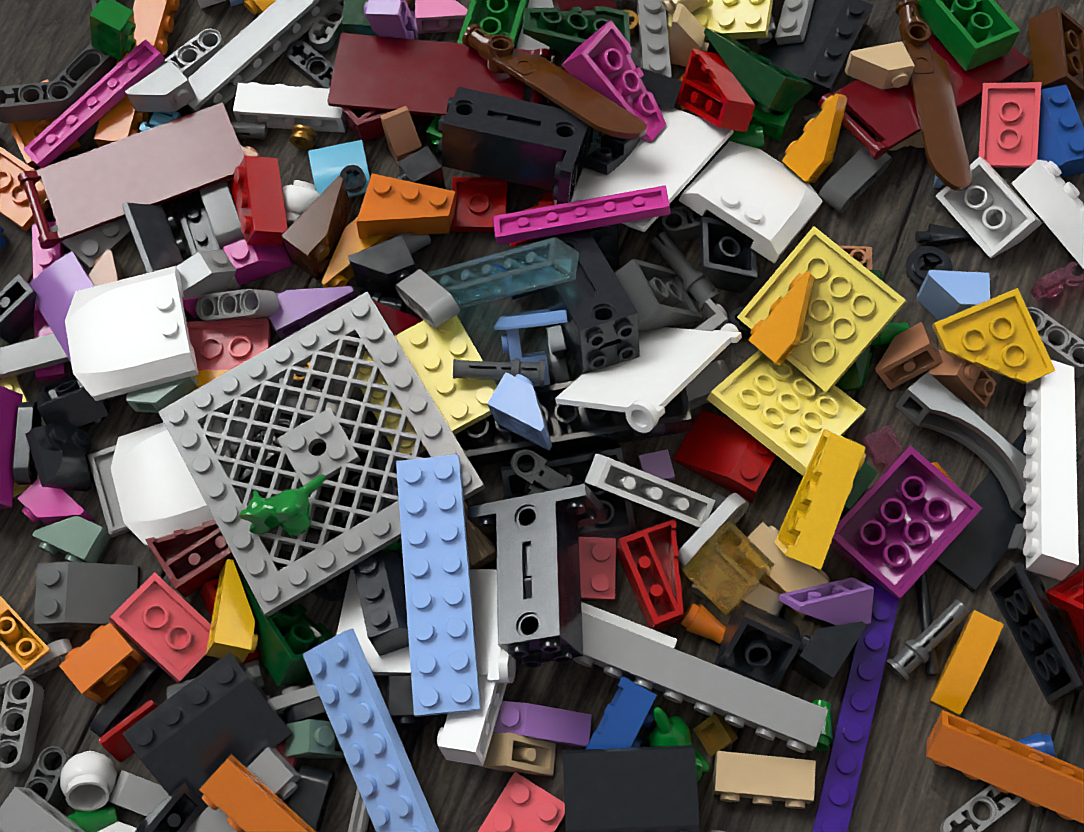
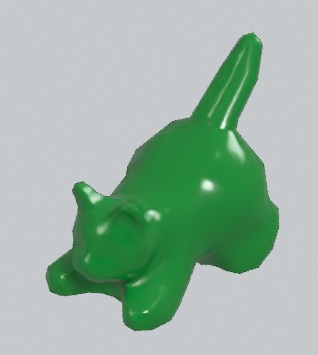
M323 474L319 475L299 489L284 490L270 498H262L254 490L253 498L246 509L240 512L239 517L252 523L249 531L254 534H265L280 525L289 535H300L311 524L308 496L321 487L326 477Z
M660 707L654 708V719L658 726L646 734V747L693 745L691 743L690 729L681 717L672 716L669 719ZM695 748L698 782L702 777V773L709 772L710 765Z

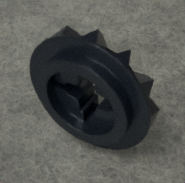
M934 246L916 248L908 256L905 265L907 277H911L915 286H922L927 276L928 270H922L925 265L924 263H927L929 267L934 266V270H953L949 256L943 250Z

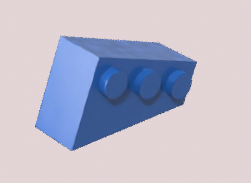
M622 676L618 684L619 688L611 703L607 705L604 711L605 715L597 730L594 731L586 749L640 747L643 740L638 738L643 727L649 729L654 721L653 708L657 695Z

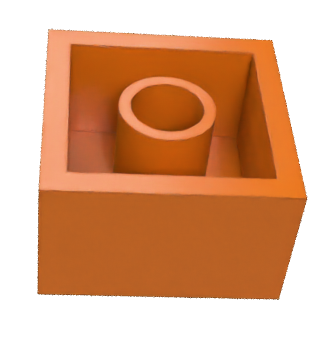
M112 623L97 628L91 634L90 640L81 647L72 649L65 656V661L59 665L81 694L101 705L118 691L138 665L146 659V656L136 644Z

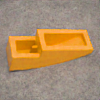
M976 610L967 617L957 643L953 646L930 702L958 716L961 715L1004 626L1003 623Z

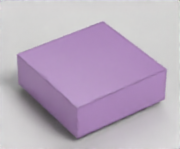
M668 449L639 455L641 471L666 481L675 480Z

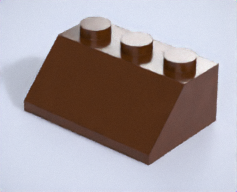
M1057 5L1028 19L1029 31H1027V38L1031 45L1029 59L1034 72L1032 82H1042L1041 90L1067 85L1072 100H1084V27Z

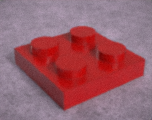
M452 177L451 191L456 193V211L450 232H495L493 216L507 214L508 181L491 177Z

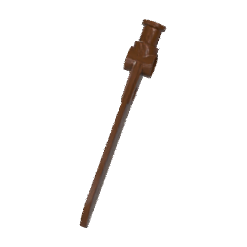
M903 0L895 6V11L901 21L899 25L900 42H903L915 65L910 83L926 157L934 174L946 186L955 191L966 190L972 184V174L947 65L944 59L930 49L928 39L931 35V29L920 18L919 1Z
M477 24L470 25L463 34V45L477 50L479 55L487 61V66L491 71L495 73L507 72L594 129L607 135L624 139H639L645 135L647 124L643 120L544 57L536 54L520 53L513 48L514 42L509 36L501 34L488 35Z

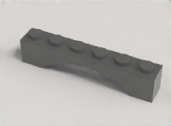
M927 372L906 390L896 404V407L917 426L945 434L977 454L1000 481L1008 497L1011 509L1024 519L1026 503L1023 502V496L1026 490V478L1023 476V471L1026 465V456Z

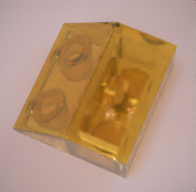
M728 520L702 545L682 569V572L727 616L741 600H744L771 574L775 564Z

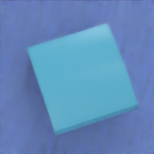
M362 140L308 151L317 192L322 194L340 176L344 167L356 165L363 170L366 184L357 193L347 191L348 197L365 195L370 175ZM353 173L347 176L349 179L347 184L350 185L351 182L353 185L359 182L357 179L359 174L356 173L355 176Z

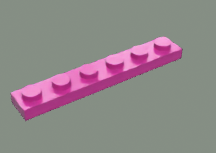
M145 39L23 150L40 168L47 167L125 97L127 89L148 76L166 59Z
M664 185L493 216L495 239L497 245L670 215L671 212L667 188Z
M56 221L48 222L49 228L57 225ZM36 224L32 225L33 280L48 266L64 256V245L61 242L50 249L40 247L38 241L40 234ZM35 303L34 338L54 334ZM67 362L35 370V378L39 382L61 379L68 376Z

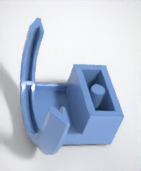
M549 309L501 316L496 322L494 330H506L505 334H501L503 353L510 354V361L515 360V358H519L521 362H540L541 359L545 360L544 385L550 384L545 351L522 354L518 329L568 322L566 310L550 311ZM533 383V384H532L533 387H534V386H539V385L536 384V383Z

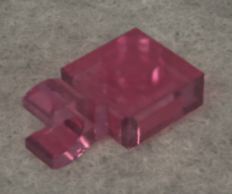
M1076 261L1070 262L1064 269L1061 267L1038 279L1030 293L1036 301L1045 296L1052 298L1064 289L1062 287L1064 284L1070 286L1080 285L1084 281V274L1074 276L1071 271L1076 268L1078 263Z

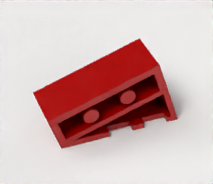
M692 49L676 103L719 128L747 132L749 122L753 116L754 102L719 54Z
M244 155L240 165L235 168L230 188L246 245L280 247L283 242L281 236L288 228L278 158Z
M675 518L618 539L616 552L647 627L655 631L678 624L683 616Z

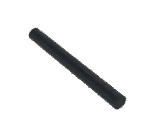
M926 571L915 582L921 633L933 622ZM935 647L929 653V660L925 663L927 676L939 675L937 650Z

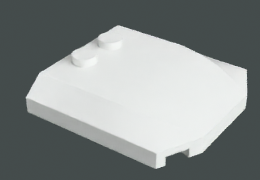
M731 141L726 144L684 190L679 199L681 203L701 216L705 214L706 210H709L753 239L754 242L750 248L774 264L823 202L809 183L802 180L795 172L758 148Z
M176 266L75 292L65 319L72 370L75 377L95 401L199 375L183 307L182 297H184L180 273Z
M215 419L211 432L223 434L225 422ZM164 422L118 437L110 469L123 522L146 547L150 548L145 539L163 537L173 534V531L180 529L188 530L202 526V523L214 520ZM209 439L213 448L217 451L220 441ZM228 443L224 457L232 458ZM222 463L230 477L233 466ZM235 488L243 502L245 497L244 490Z

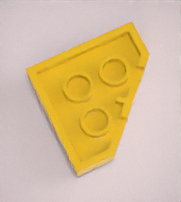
M1018 288L932 324L945 353L1023 384L1056 371Z

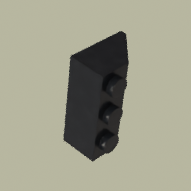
M129 202L122 204L147 273L177 266L185 261L183 254L187 253L182 238H176L174 231L178 230V226L172 214L167 216L163 207L159 205Z
M381 550L353 566L367 636L379 656L409 646L403 554Z

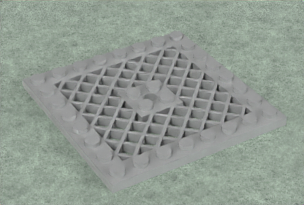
M368 292L158 411L259 606L267 617L401 538L399 497L386 493L390 480L397 481V474L392 473L396 459L403 461L422 458L419 457L422 445H424L430 457L459 454L463 499L466 500L485 489L483 482ZM346 344L358 346L355 358L343 356ZM337 346L335 354L327 352ZM365 349L368 350L374 362L362 360ZM320 359L332 361L328 373L316 371ZM310 362L308 369L301 367L306 363ZM340 363L352 365L349 377L336 375ZM360 367L372 370L369 382L356 379ZM380 372L388 386L376 384ZM294 374L306 376L302 388L290 386ZM284 377L282 384L274 383ZM314 378L326 380L322 393L310 390ZM334 382L346 385L342 397L330 395ZM353 387L366 389L363 401L350 399ZM268 389L279 391L276 404L264 401ZM374 391L386 393L383 406L370 403ZM258 392L256 399L247 398L253 395L254 393ZM288 393L299 395L296 408L284 406ZM394 396L403 410L390 408ZM307 398L319 400L316 413L304 410ZM327 402L340 404L336 416L331 408L325 410ZM242 404L253 406L249 419L238 417ZM347 406L360 409L356 421L344 419ZM231 407L229 415L221 413ZM261 408L273 411L269 423L257 421ZM367 411L380 413L377 426L364 423ZM281 413L293 415L289 428L277 425ZM388 415L401 418L397 430L384 428ZM301 417L309 419L306 422L299 425ZM215 419L226 421L223 434L211 432ZM408 420L417 435L405 432ZM235 424L246 426L242 439L231 437ZM342 426L354 429L350 440ZM255 428L267 430L263 443L251 441ZM361 431L374 433L371 446L358 443ZM275 432L283 434L277 438L282 448L271 446ZM382 435L395 438L391 451L378 448ZM209 439L220 441L217 451H215ZM402 439L416 442L412 455L399 453ZM320 442L326 444V451L322 455H312L311 451L315 444ZM228 443L240 446L236 459L224 457ZM248 448L260 450L256 464L244 461ZM356 451L368 453L364 466L355 464L361 460ZM268 452L280 455L276 468L264 466ZM376 455L389 458L385 471L372 468ZM287 459H289L295 472L284 470ZM222 463L233 466L230 477ZM241 468L253 470L249 484L237 481ZM349 471L362 473L358 487L345 484ZM262 472L273 475L269 488L257 486ZM340 473L337 482L328 480L336 474ZM323 474L326 477L321 487L314 491L309 498L310 521L316 507L329 509L325 523L311 521L309 526L322 530L318 544L305 542L309 528L304 533L298 535L297 540L284 537L286 530L280 525L276 535L271 533L254 534L249 531L252 523L239 517L240 512L246 509L253 498L254 490L260 494L267 495L266 498L281 493L282 491L277 490L282 477L294 479L291 489H299L301 483L304 486L319 475ZM369 475L383 478L379 492L365 489ZM322 486L335 489L331 503L318 500ZM235 488L247 490L243 502ZM343 491L355 493L352 507L339 505ZM363 495L376 498L373 512L359 509ZM384 500L394 502L381 510ZM336 511L349 514L345 528L332 525ZM357 516L368 518L354 526ZM330 532L340 534L327 542ZM263 539L274 541L270 553ZM282 543L295 546L290 561L278 558ZM303 548L313 550L300 558ZM276 564L282 565V566H286V567H284L283 569L279 570V569L277 568Z

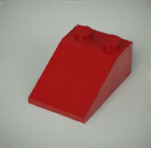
M701 410L692 425L693 431L688 432L673 461L721 487L739 494L742 498L752 503L778 456L733 420Z

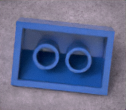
M1067 85L1042 89L1040 101L1037 160L1054 162L1062 172L1059 175L1060 177L1084 173V127Z

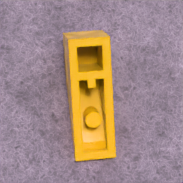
M227 559L219 573L206 655L223 658L231 652L244 662L249 653H254L258 634H254L255 619L234 560Z

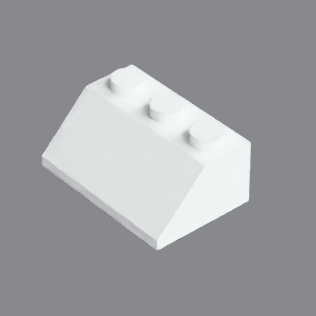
M978 157L970 165L972 184L966 190L955 191L946 186L936 197L992 259L1020 243L1037 229L1042 222L991 165L983 158Z

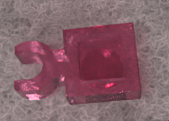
M890 424L861 438L874 465L883 462V474L898 459L897 454L904 451Z

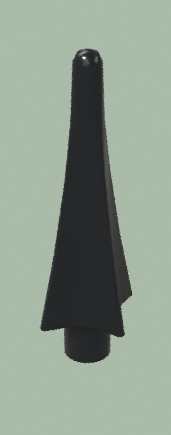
M930 223L927 231H917L915 234L917 243L926 242V246L934 247L974 240L965 229Z

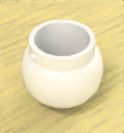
M294 180L293 185H286L282 188L287 226H291L321 195L315 191V185L305 181Z
M86 751L71 757L62 768L60 787L68 805L79 811H93L103 807L108 802L109 796L114 789L117 776L116 768L110 758L95 751Z

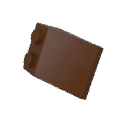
M340 176L324 190L281 236L291 261L315 280H318L323 274L325 275L346 227L351 209L344 180Z

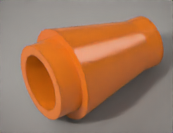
M692 602L680 621V624L686 627L685 631L713 640L718 644L722 642L726 626L702 604L698 606Z

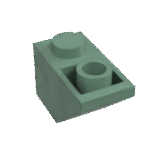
M195 376L132 391L127 394L126 401L136 412L158 413L161 409L198 388L199 382Z
M77 515L37 529L32 534L35 539L41 542L39 548L52 555H56L57 551L66 555L64 559L68 562L96 563L111 538L103 527Z
M308 719L287 724L293 735L286 739L285 757L305 759L345 758L330 721Z

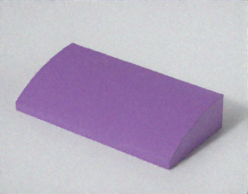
M73 251L52 263L29 284L37 293L36 305L70 362L65 319L75 292L95 287Z

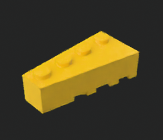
M823 430L774 542L785 556L821 570L845 502L851 493L856 472L861 469L865 461V446L829 430Z

